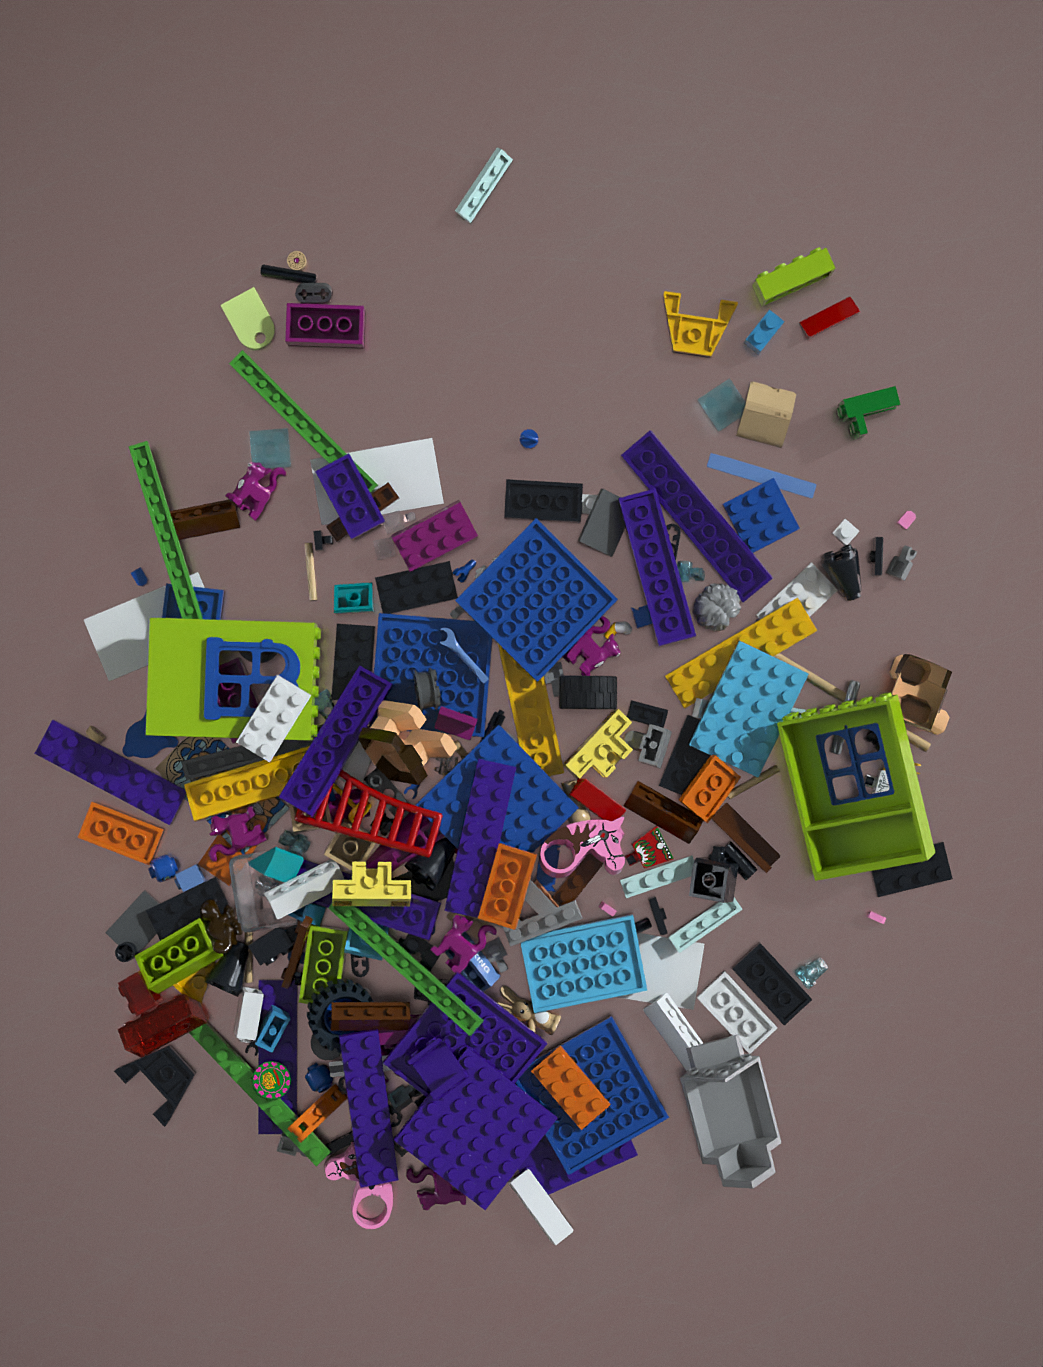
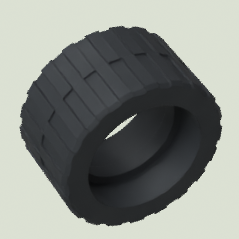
M560 676L559 708L617 709V677Z

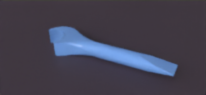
M441 628V631L447 632L448 637L440 643L453 650L483 684L489 680L459 646L454 632L449 628Z

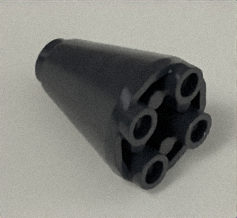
M849 544L841 547V550L835 553L829 551L823 554L824 559L820 562L822 567L842 595L847 598V601L861 597L862 586L857 549Z
M445 837L434 844L430 857L415 855L404 866L413 874L412 879L417 884L423 883L430 891H434L439 885L455 853L456 847Z
M237 941V944L232 945V948L223 954L206 975L204 982L238 997L243 988L249 947Z

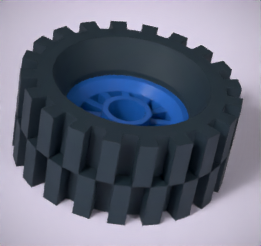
M337 979V984H333L332 981L326 982L328 987L325 989L321 985L318 988L320 993L318 995L313 993L311 996L313 1003L309 1002L307 1006L310 1011L307 1012L308 1024L315 1038L318 1039L323 1047L326 1045L330 1051L336 1048L338 1053H341L339 1035L360 1031H331V1012H329L331 1010V1002H374L366 989H363L359 983L355 985L352 980L348 979L346 983L342 979Z

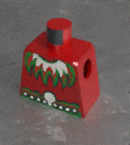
M654 826L631 843L635 851L625 856L629 866L641 862L643 868L674 859L657 826Z

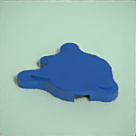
M145 712L144 717L128 729L122 752L126 757L150 758L164 748L177 747L179 742L173 736L146 735Z

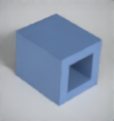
M198 864L175 874L176 879H174L178 889H182L183 892L206 881Z

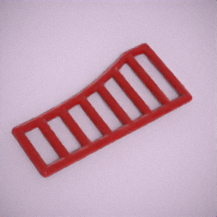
M343 769L338 776L346 780L333 823L322 821L333 785L317 809L315 818L304 816V812L297 809L295 816L297 822L424 857H430L443 817L440 812L421 808L387 796L365 785ZM352 786H355L362 791V795L352 827L340 826ZM370 795L380 801L370 833L359 831ZM386 804L397 807L388 838L377 836ZM404 811L415 814L407 843L395 841ZM423 816L434 819L425 849L414 846Z

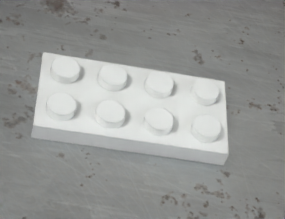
M811 562L759 611L756 617L760 620L797 597L810 617L838 590Z
M277 675L236 743L270 762L311 695Z
M725 971L697 996L700 1002L732 1036L739 1034L742 1047L749 1054L777 1029L776 1025Z

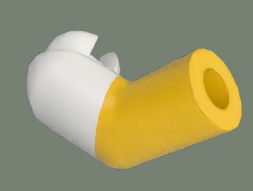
M625 621L614 622L603 636L608 639L611 634L624 633L628 635L632 632V627Z

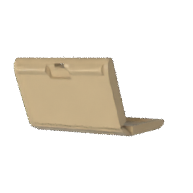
M750 382L745 408L736 436L782 448L793 413L796 398L795 392L769 387L757 382Z

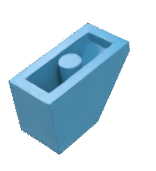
M310 903L288 915L302 922L306 916H309L313 919V925L320 926L326 908Z

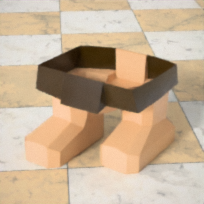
M911 654L896 656L889 671L891 677L896 679L891 694H898L904 723L935 735L943 733L950 717L941 708L948 691L947 685L952 671Z
M383 700L377 709L378 718L370 728L362 727L358 737L373 764L389 780L420 785L428 776L424 765L429 758H451L457 749L455 743L447 734L420 729L425 723L426 718L418 707L412 704ZM412 730L405 740L398 736L400 731Z

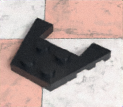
M171 1045L121 1066L114 1071L125 1084L141 1071L159 1090L167 1101L153 1115L164 1127L168 1124L196 1074Z

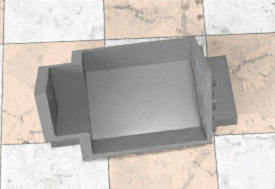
M739 1034L688 1047L686 1050L691 1069L687 1070V1073L681 1076L680 1080L702 1164L717 1165L723 1187L753 1189L776 1173L770 1151L781 1144L760 1056L744 1054Z

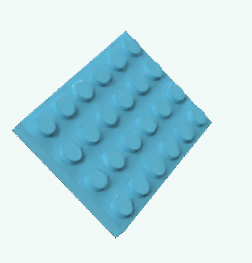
M738 641L689 745L711 756L714 754L722 761L759 777L779 736L777 723L783 720L782 717L787 716L791 712L809 673L742 641Z
M633 914L552 930L520 943L534 1013L647 991Z

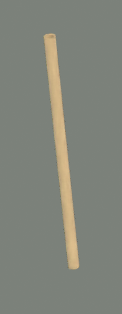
M780 653L773 656L809 673L806 679L808 682L838 700L845 701L847 693ZM906 729L909 742L927 752L931 743Z

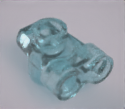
M678 561L677 567L681 582H689V579L704 581L705 571H703V568H693V563L689 561Z
M328 689L322 691L318 698H315L318 712L325 720L329 716L325 714V709L330 707L332 711L335 706L330 698L332 695Z
M284 830L278 840V843L289 846L288 852L301 857L310 846L306 836L302 834L294 835L288 830Z
M818 958L805 967L800 966L795 970V974L802 980L804 986L810 989L816 984V980L828 970V966L822 958Z

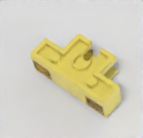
M614 709L583 744L569 756L563 766L575 778L580 779L591 766L602 777L607 778L616 769V763L620 759L624 760L633 750L619 737L632 722L619 709Z
M352 862V880H333L332 906L410 907L411 880H391V862H378L377 869H366V862Z

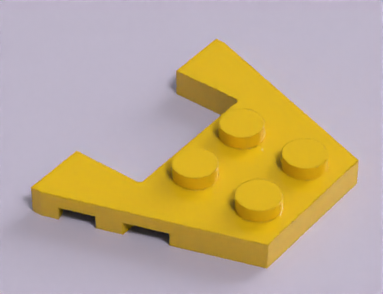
M664 291L663 297L673 352L711 357L738 302L720 300L718 319L679 314L681 293Z

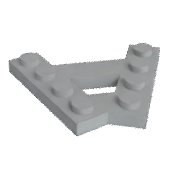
M530 880L524 900L539 915L523 921L519 919L515 930L501 925L497 926L504 929L511 947L581 920L583 917L576 900L556 907Z

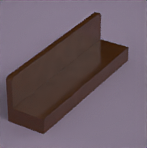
M229 499L170 511L179 540L240 528L236 504Z
M637 781L630 796L623 805L625 808L688 844L691 843L703 823V820L692 811L640 781Z
M725 803L711 818L765 873L780 858V854L728 803Z
M331 1002V1031L409 1030L410 1002Z

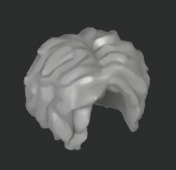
M722 583L706 586L703 592L699 593L695 599L693 613L696 615L698 624L705 626V629H711L713 632L725 630L729 625V618L736 617L741 610L737 590Z

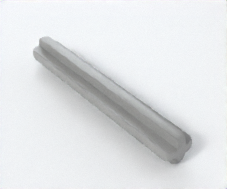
M850 681L844 702L854 700V703L856 702L860 682ZM835 735L831 752L841 754L845 739Z

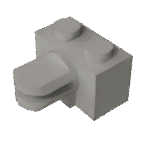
M650 724L647 734L629 731L624 741L633 750L641 752L638 761L661 769L672 732Z

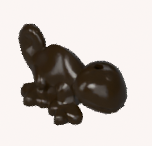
M209 899L201 905L200 915L203 921L210 923L208 927L209 933L217 940L213 944V950L216 953L225 954L232 948V945L237 944L236 935L243 934L241 924L235 919L233 907H230V905L225 906L224 913L221 914L216 901Z

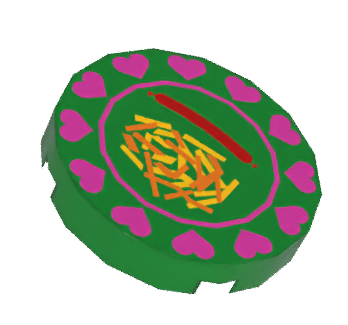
M264 1062L253 1073V1089L258 1096L266 1100H278L290 1088V1073L279 1062Z

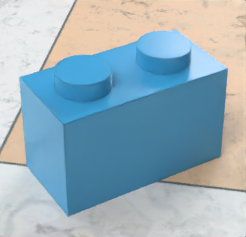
M769 309L746 338L744 344L759 355L785 321Z
M271 1005L258 1029L256 1041L254 1040L255 1045L272 1053L290 1021L289 1013Z

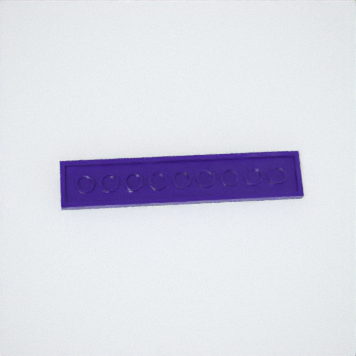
M651 430L621 455L649 490L656 488L659 502L730 588L737 590V594L742 602L746 601L773 579L772 575Z

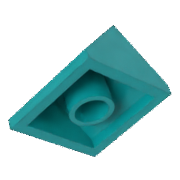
M372 582L334 585V614L374 612Z
M274 847L251 860L249 866L265 876L285 883L297 876L304 859L299 855Z

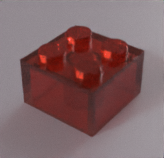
M140 970L118 982L120 994L126 997L129 1002L127 1004L132 1014L135 1013L136 1017L164 1001L160 993L157 994L148 989Z

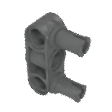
M378 768L364 778L369 787L381 793L386 789H391L394 792L393 798L409 803ZM386 804V807L395 817L397 807ZM404 811L402 819L406 817L410 812Z

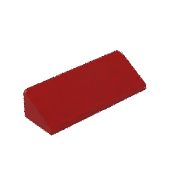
M848 297L799 322L807 339H810L859 314L860 310L853 299Z
M578 778L569 794L602 820L614 821L626 812L625 808L586 779Z

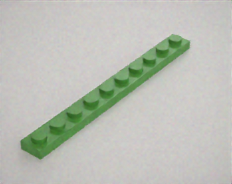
M243 350L229 363L329 464L347 455ZM355 463L370 493H372L378 487V484Z
M145 441L128 446L182 619H203L149 443Z
M332 904L329 906V910L469 1036L473 1035L484 1020L357 906H332Z
M199 1013L184 1026L186 1031L316 1167L331 1153L313 1132L302 1143L297 1140L298 1137L293 1132L291 1133L288 1127L299 1117L281 1099L270 1101L256 1094L252 1086V1077L255 1071ZM303 1124L299 1126L303 1132L307 1129Z

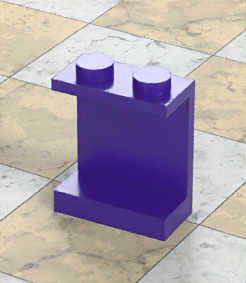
M433 1038L426 1043L427 1047L422 1051L419 1049L410 1055L411 1059L407 1062L409 1065L414 1066L431 1090L430 1094L433 1099L440 1100L469 1078V1075L442 1038Z

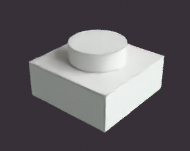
M582 494L581 514H590L598 495Z
M844 519L832 534L844 545H848L858 534L859 530Z
M696 698L692 717L702 718L709 700Z

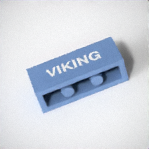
M466 932L462 934L466 940L475 944ZM450 949L445 952L450 959L454 958L455 954ZM481 951L470 959L467 967L461 972L467 980L483 992L501 977Z

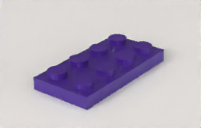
M349 453L315 471L351 540L386 522Z

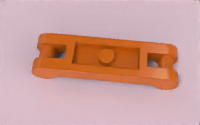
M336 1084L288 1127V1130L298 1137L297 1140L300 1143L347 1100V1095L345 1093L342 1094ZM333 1095L337 1101L335 1102L330 1096ZM301 1124L307 1128L304 1132L299 1128Z

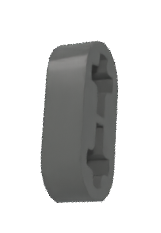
M301 283L296 288L295 296L298 301L303 303L327 302L331 298L332 288L327 283ZM302 289H305L307 292L306 296H303L301 293ZM321 289H325V292L327 293L325 296H322L321 293L317 292H321Z

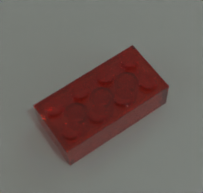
M178 994L173 997V1000L159 1004L156 1009L141 1014L134 1021L124 1023L123 1027L117 1030L124 1049L142 1058L208 1022L199 1001L186 994Z

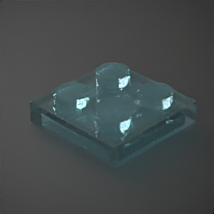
M730 378L697 400L718 432L742 417L746 403Z
M288 428L249 431L252 462H260L264 468L270 469L291 467Z

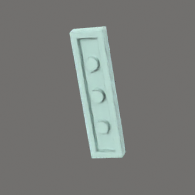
M496 148L455 210L456 213L469 223L472 222L513 160L502 149Z
M693 855L621 879L620 882L625 897L629 898L691 877L694 863Z
M735 898L733 902H717L668 936V938L680 953L740 912L742 908Z

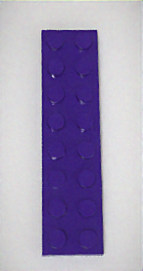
M656 488L619 498V504L658 646L696 637Z
M359 665L319 730L317 737L311 743L281 792L280 799L311 817L314 816L357 746L362 727L368 728L377 713L379 705L385 700L393 687L392 683Z
M55 720L51 721L34 753L168 825H171L187 795L184 788Z
M478 758L444 911L476 918L479 916L497 848L500 843L516 771L515 766Z
M304 859L297 876L320 864ZM342 872L345 880H352V874ZM332 892L312 903L329 908L332 904ZM411 893L410 907H357L377 924L430 940L441 903Z
M259 979V990L264 994L259 1027L271 1005L288 1012L290 1021L272 1053L258 1046V1066L264 1062L274 1061L281 1063L287 1068L291 1078L290 1088L280 1099L297 1115L298 985H295L294 979L291 986L286 989L281 987L284 979ZM258 1106V1134H282V1130Z
M378 1029L339 1035L359 1185L362 1188L398 1181Z

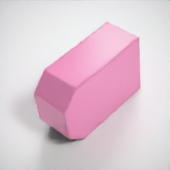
M906 511L897 523L906 530L916 519V515L912 511Z
M603 901L599 905V908L612 917L617 912Z
M872 911L868 912V918L884 924L885 917Z

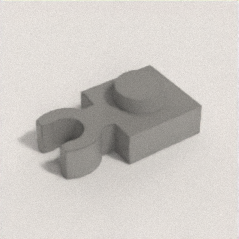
M282 1131L277 1152L295 1156L296 1152H300L302 1156L307 1157Z

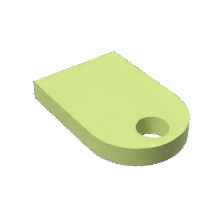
M254 287L221 305L237 337L244 346L253 350H259L267 347L273 341L275 325ZM260 333L266 336L265 341L261 344L255 341L256 335Z

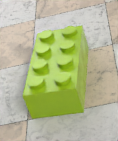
M818 247L810 251V254L806 257L800 255L792 259L793 262L788 265L783 263L776 266L775 270L771 273L765 271L757 275L752 287L761 307L831 276L836 268L827 248L821 250Z
M199 918L135 955L149 990L159 994L223 956V954L216 953L213 950V944L217 940L209 933V923Z
M311 924L307 939L298 1003H313L311 996L313 993L317 995L320 993L318 988L321 985L325 989L328 987L326 982L332 981L333 984H337V979H342L346 956L344 949L349 929Z

